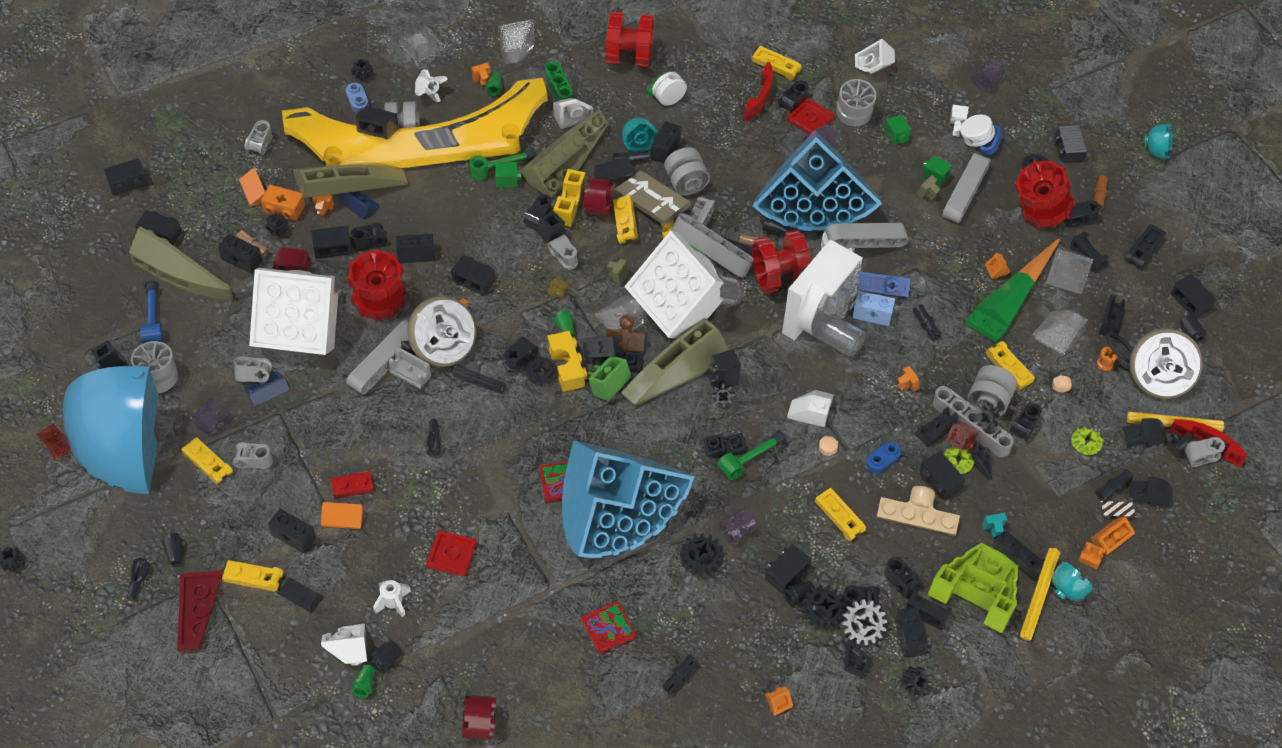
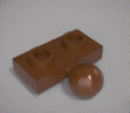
M627 314L621 316L619 325L622 330L607 329L606 336L623 335V340L618 342L619 348H623L624 351L643 352L645 332L630 331L634 325L632 316Z

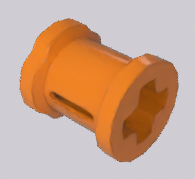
M1104 347L1101 350V357L1097 361V366L1103 371H1110L1114 366L1117 355L1110 347Z

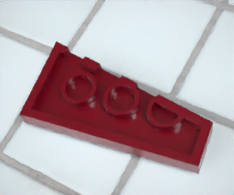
M222 571L180 574L178 652L200 651L222 580Z

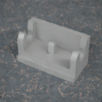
M698 197L697 201L703 204L696 202L689 216L706 226L714 212L715 201Z
M398 347L395 350V359H389V373L421 389L431 377L430 364Z

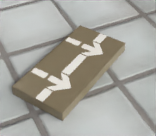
M641 170L615 188V193L620 197L630 194L634 206L663 225L668 224L691 206L690 201Z

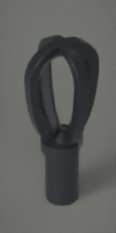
M436 419L430 420V431L426 440V453L429 456H438L440 454L438 420ZM432 438H435L437 444L435 451L430 449Z
M136 558L132 563L130 588L127 595L128 600H135L138 588L148 574L150 566L145 558ZM143 562L142 570L136 580L138 567Z

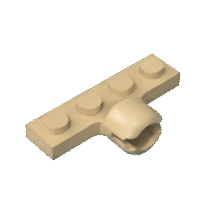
M914 486L911 491L910 500L906 503L881 497L876 518L955 536L960 515L934 509L935 491L925 486Z

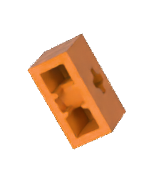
M269 184L261 199L263 212L269 215L271 213H280L286 219L297 221L305 206V200L300 192Z

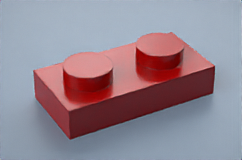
M370 471L330 478L334 499L374 492Z

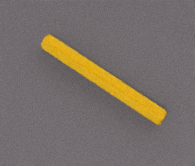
M1128 412L1127 422L1134 424L1142 423L1141 419L1156 418L1161 420L1165 427H1171L1174 419H1186L1209 425L1221 432L1224 429V421L1138 412Z
M1057 548L1048 549L1020 632V637L1023 640L1030 641L1033 637L1060 556V551Z

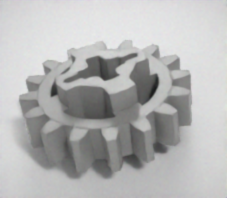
M861 599L860 605L854 601L853 608L846 607L849 611L848 614L842 613L846 621H842L841 624L847 627L843 630V633H850L848 639L852 640L855 638L856 644H859L861 640L863 645H868V640L871 643H876L875 637L882 638L880 631H886V628L882 627V624L887 623V620L882 619L885 612L878 611L881 607L880 605L873 607V601L869 600L867 605L864 599ZM862 609L860 614L854 615L857 610ZM873 613L875 614V616H876V618H877V623L874 621V619H873V617H872V616H873ZM857 619H865L872 625H863ZM851 622H853L856 627L855 632L852 629ZM874 630L870 635L864 636L868 631Z

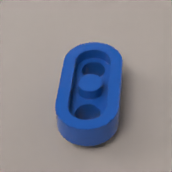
M993 125L995 128L993 139L987 144L979 146L982 154L992 155L997 151L1003 136L1000 126Z
M893 442L885 443L868 456L866 461L867 469L872 473L883 472L899 460L901 454L900 447Z

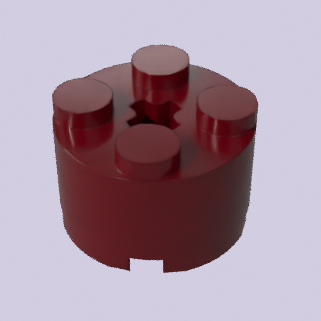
M589 177L587 183H590L589 188H585L583 208H586L584 213L607 216L613 209L611 194H614L615 183H612L611 180Z
M282 247L275 256L272 269L310 272L312 261L308 256V252L304 249L298 250Z
M465 695L462 738L492 739L495 728V718L493 716L496 698L491 696Z

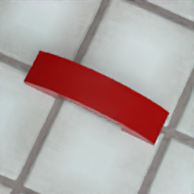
M767 61L762 72L760 85L763 87L758 98L750 97L744 109L743 121L745 122L759 114L769 99L773 77L771 62Z
M1174 419L1170 427L1169 433L1177 432L1180 437L1190 432L1192 437L1199 441L1212 437L1220 438L1225 444V448L1222 451L1225 455L1222 459L1241 468L1247 457L1245 451L1233 439L1209 425L1192 420Z

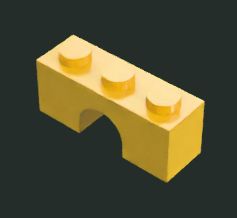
M567 170L563 181L562 196H558L553 210L565 222L564 226L571 227L585 189V172Z
M570 331L548 335V349L552 361L564 360L567 362L564 365L557 366V375L562 392L585 387L587 372L585 368L581 367L582 357L580 352H576L577 343L575 337H571Z

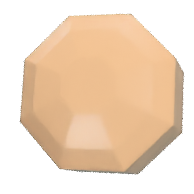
M1067 376L1054 378L1052 381L1053 390L1062 393L1069 391L1072 387L1071 379Z
M824 436L820 439L819 451L823 455L832 456L837 452L838 441L834 437Z

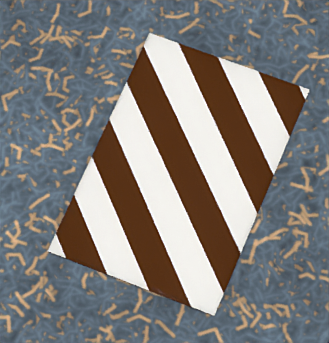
M1101 501L1104 516L1136 517L1132 502Z

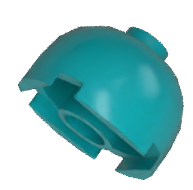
M636 117L624 125L622 140L628 150L649 151L658 132L651 121L646 118Z
M1158 124L1150 130L1149 136H1145V146H1148L1152 156L1160 159L1171 158V155L1167 154L1169 150L1172 151L1173 131H1169V127H1172V124Z
M1062 562L1052 576V584L1056 588L1054 593L1062 600L1065 598L1070 601L1082 600L1094 588L1087 579L1084 580L1080 576L1081 573L1067 562Z

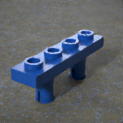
M867 272L859 273L860 279L858 278L856 290L908 297L910 278Z

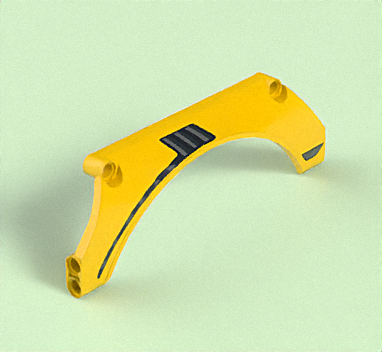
M543 78L519 80L502 97L476 112L438 124L399 128L388 140L357 132L356 125L330 119L309 107L282 110L285 135H291L301 140L322 161H325L326 165H377L401 169L470 160L474 156L493 157L517 154L520 152L519 136L523 134L534 112L542 103L548 102Z

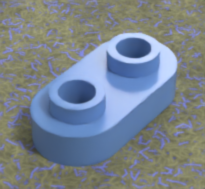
M351 83L346 87V96L354 112L359 113L366 106H369L362 85Z

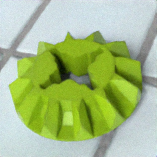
M1077 428L1071 437L1072 446L1081 454L1094 455L1102 448L1103 439L1100 437V432L1096 433L1093 428ZM1090 437V441L1084 445L1085 439Z
M952 446L950 449H946L944 455L960 474H965L972 469L974 461L971 458L969 449L965 450L962 446ZM960 455L961 461L957 465L956 457Z

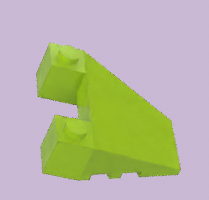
M980 543L968 550L962 557H956L952 563L943 565L936 574L927 595L946 604L954 593L989 611L983 624L1003 633L1017 605L1016 581L1018 579V565L1005 554Z

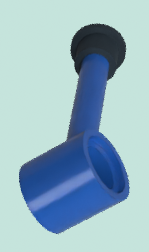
M148 280L144 283L146 294H148V324L140 326L142 344L151 341L163 342L162 326L160 323L156 324V294L159 283L155 280Z

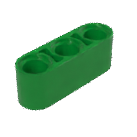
M556 61L547 62L545 64V81L556 102L569 98L573 99V90L560 64Z

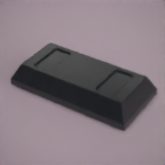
M290 577L277 592V594L310 613L323 598L322 595Z

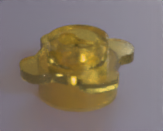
M554 279L550 282V288L547 289V293L549 295L554 294L560 298L564 297V291L568 288V284L561 279Z

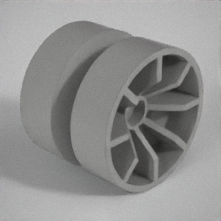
M852 79L845 82L840 88L836 106V114L839 120L846 125L855 127L866 124L871 119L876 100L874 87L861 79Z
M416 101L404 102L402 112L399 111L397 102H385L386 111L397 113L399 128L420 127Z
M691 147L679 149L670 154L665 160V170L677 194L690 195L697 193L709 183L710 175L697 149Z
M158 341L147 342L137 347L132 353V366L150 368L158 393L165 392L176 384L178 371L172 350L167 344Z
M995 365L983 366L980 368L968 394V402L980 412H982L980 407L985 405L988 409V406L993 404L995 409H1000L999 414L1001 416L1008 408L1017 387V380L1012 373L1002 367Z

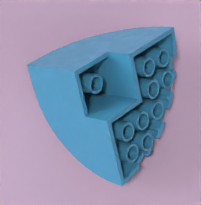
M815 130L771 177L756 197L752 206L764 216L784 226L805 231H825L832 224L853 223L862 217H866L882 204V201L863 177Z
M108 367L83 374L68 386L63 402L65 435L76 460L86 468L90 475L107 482L109 486H117L123 488L124 491L140 494H149L158 445L154 434V425L159 395L149 367Z
M574 440L566 468L562 495L563 526L570 548L579 557L602 558V556L619 555L620 552L628 549L633 550L641 546L652 535L656 536L661 532L672 515L675 516L678 513L677 509L682 500L686 499L694 476L640 456Z

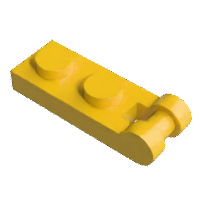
M762 46L752 56L753 62L764 67L767 61L771 62L772 70L784 75L790 81L794 80L796 73H799L802 69L800 63Z
M629 194L614 199L618 242L623 244L626 243V240L637 239L638 233L632 197Z
M1000 341L996 344V347H990L986 350L988 358L996 366L1002 367L1014 375L1019 391L1034 382L1035 377L1013 355L1004 341Z
M197 437L181 449L182 453L215 484L220 483L225 475L228 476L233 472L227 463H224Z
M829 488L815 498V503L843 532L844 537L848 541L853 540L858 533L862 534L866 531L864 523L832 488ZM852 523L854 527L850 528L848 524Z
M228 560L222 580L223 582L278 591L280 585L278 581L282 578L284 571L277 567L267 568Z

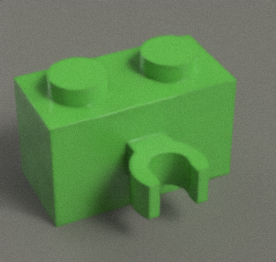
M610 356L601 366L595 365L594 373L588 372L593 395L607 401L631 378L627 360L616 356Z

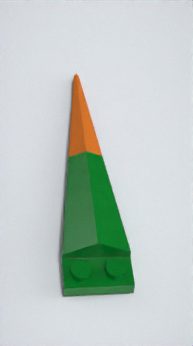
M1057 239L980 303L975 311L966 319L965 325L997 343L1007 332L1060 240Z

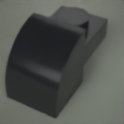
M1143 418L1141 419L1142 423L1123 427L1128 447L1148 443V446L1168 442L1164 424L1159 419Z
M1149 477V481H1130L1128 498L1129 502H1150L1151 506H1171L1173 489L1167 481L1157 477Z

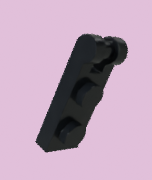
M1150 224L1128 252L1125 260L1129 263H1135L1136 267L1141 269L1163 240L1166 232Z
M1005 531L994 540L993 545L1028 575L1035 579L1040 576L1045 559H1040L1008 531Z

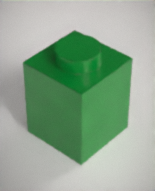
M901 114L886 119L884 132L894 146L909 141L911 128Z
M933 155L930 160H926L923 164L922 178L927 180L933 175L937 179L935 184L941 187L950 176L952 164Z
M496 162V188L518 187V180H521V169H517V162Z

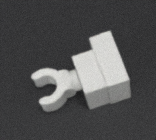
M952 106L950 124H954L953 136L960 137V127L967 119L969 107Z

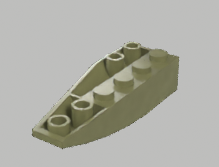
M600 109L563 134L520 170L530 186L552 197L563 187L567 170L578 171L608 126V122Z
M321 165L293 169L303 198L408 185L403 169L388 166Z
M142 227L138 228L129 251L134 265L177 288L210 298L227 301L234 299L232 289L227 283L215 277L171 245L165 238L156 236L151 230H146Z
M703 318L652 360L621 392V395L633 406L639 405L705 374L710 370L709 364H711L712 355L728 351L729 348L719 330L706 318Z

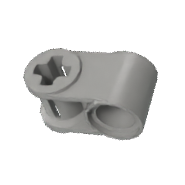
M260 120L255 123L245 141L246 151L253 150L261 155L265 154L273 138L268 121Z
M565 235L547 243L550 253L559 261L563 268L572 270L577 267V250Z
M237 357L234 359L235 379L240 382H266L269 379V372L272 370V362L266 358Z
M1212 437L1210 439L1190 442L1183 450L1190 465L1198 467L1218 461L1221 457V452L1225 448V444L1220 438Z
M242 442L236 445L237 453L232 462L235 467L242 469H267L273 464L272 454L266 444Z

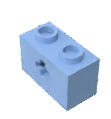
M858 291L852 318L889 326L895 298Z

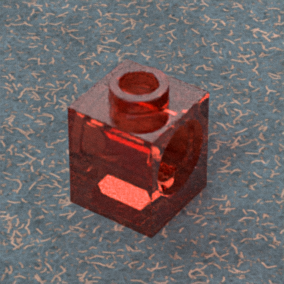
M964 422L953 423L945 441L961 450L971 449L979 431Z
M54 423L36 434L40 444L53 460L63 456L70 450L66 437Z

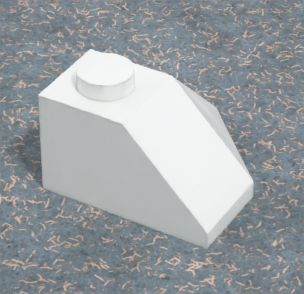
M883 39L855 54V67L870 74L880 71L895 62L894 49Z
M569 98L553 103L554 116L560 129L575 126L593 113L592 106L577 99Z
M814 390L792 400L787 418L825 427L834 394Z
M365 624L343 626L332 636L331 633L322 635V647L345 664H362L367 661Z

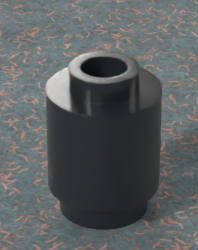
M1188 315L1180 321L1179 325L1182 332L1189 335L1196 343L1204 340L1206 330L1197 318Z
M392 640L384 642L370 655L371 666L377 671H385L399 658L401 653L400 647Z

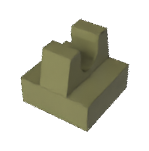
M933 175L920 186L916 195L921 199L925 196L932 201L940 191L935 184L937 179Z
M620 259L618 263L610 261L606 266L607 269L611 270L608 275L613 278L614 284L621 286L630 273L627 261Z

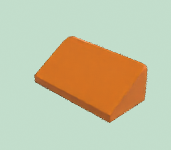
M253 168L239 179L250 207L261 204V199L265 194L257 171Z
M323 502L321 527L361 529L364 515L363 505Z
M1126 516L1117 517L1090 539L1096 546L1105 549L1104 554L1108 555L1133 536L1135 531Z

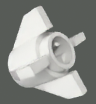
M422 70L415 82V94L420 96L426 93L435 102H440L441 100L436 92L439 89V84L445 82L447 77H430L428 70Z
M393 580L380 582V595L373 606L374 612L378 613L386 606L391 609L396 608L401 617L405 616L401 602L402 597L411 592L410 587Z

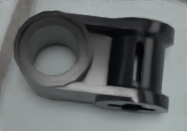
M803 80L796 81L791 87L781 93L777 101L778 104L787 107L789 112L795 110L808 97V83Z
M545 194L538 196L531 208L526 212L524 223L537 229L539 219L553 211L551 197Z
M1093 200L1075 203L1069 214L1070 219L1066 218L1070 227H1077L1095 223L1098 219L1097 213L1100 211L1099 203Z
M378 222L355 227L351 230L352 248L356 251L381 247L388 240L386 235L383 234L382 224Z
M519 338L516 343L505 351V369L509 372L519 371L537 355L539 348L527 338Z
M1036 403L1027 404L1020 415L1014 420L1009 432H1015L1027 441L1039 422L1042 413L1041 407Z
M892 557L888 560L884 576L903 597L909 596L910 591L922 585L919 575L903 559ZM891 567L898 569V571H893Z
M853 585L846 587L841 602L846 603L843 609L848 611L846 609L847 606L853 608L854 601L860 605L861 599L866 601V605L870 600L873 601V607L875 605L881 606L879 603L880 588L876 586Z

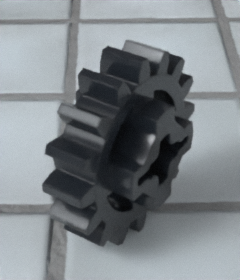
M701 533V537L698 538L694 534L693 540L687 538L686 544H682L680 551L681 564H686V571L692 569V575L700 572V577H703L704 572H707L710 576L711 570L717 572L718 566L723 564V545H718V539L713 541L712 535L705 538L704 533Z
M819 585L817 590L812 587L804 595L805 599H803L801 604L805 607L802 608L801 612L807 613L804 619L811 620L810 626L817 624L818 630L822 626L829 630L831 626L835 628L838 623L842 622L844 619L842 613L846 614V610L842 608L846 606V603L840 601L843 595H836L837 589L832 592L829 585L825 589H823L822 585ZM816 597L817 599L815 600V602L811 604L812 599ZM836 611L835 616L831 618L832 613Z

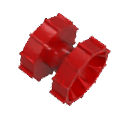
M611 11L606 40V63L619 64L621 51L629 50L636 51V66L649 67L654 16L641 14L638 29L625 28L624 13Z
M1052 159L1040 162L1034 160L1033 164L1023 170L1020 169V175L1017 182H1014L1016 192L1019 193L1020 208L1023 209L1025 222H1031L1038 229L1051 226L1056 228V225L1063 222L1066 218L1070 219L1069 214L1072 206H1075L1074 197L1070 195L1071 184L1070 180L1066 177L1065 166L1061 167L1053 163Z
M799 230L785 233V237L782 239L783 250L779 251L775 250L773 241H770L768 237L754 239L751 247L755 277L759 283L760 290L762 289L765 294L779 291L778 288L782 286V274L788 273L791 283H794L811 263L809 247L805 241L804 234L799 233Z
M377 248L376 251L360 252V256L352 263H349L347 281L348 286L353 288V295L350 296L351 304L356 307L360 317L365 316L375 319L377 322L378 319L394 318V314L402 307H405L404 294H406V285L402 284L403 264H399L394 253L389 254L379 251Z

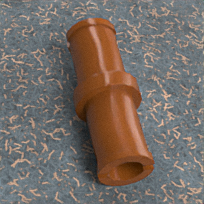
M1103 175L1097 177L1096 188L1093 190L1094 201L1099 203L1100 211L1104 209V201L1108 193L1106 190L1108 177Z

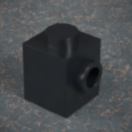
M551 211L539 219L536 232L549 243L562 236L565 222L554 211Z
M108 340L92 350L97 360L95 363L99 369L126 365L121 354Z

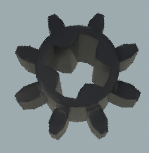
M359 59L355 63L353 62V68H351L352 75H355L356 80L365 81L372 77L373 66L369 65L368 60Z
M271 213L265 219L268 222L265 228L272 235L277 234L279 236L288 230L285 227L288 221L280 213Z
M724 382L719 387L714 385L716 392L711 393V397H716L715 404L722 403L723 407H725L727 402L732 404L731 397L735 396V392H730L732 385L727 387L724 385ZM720 392H727V397H720Z
M993 404L989 405L988 409L985 405L980 407L982 412L976 414L979 417L978 424L985 425V429L990 428L991 425L994 428L997 427L998 423L996 421L1002 420L999 414L1000 409H995Z
M7 546V548L0 551V565L4 572L6 570L14 572L19 567H22L21 560H24L25 557L23 553H20L18 547L13 549Z
M909 666V669L903 672L901 684L906 685V690L909 692L921 693V690L927 687L928 675L923 674V668Z

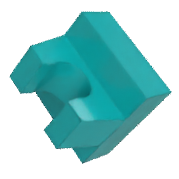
M1005 513L989 515L984 518L982 522L983 530H990L992 538H997L1004 532L1003 526L1007 521Z

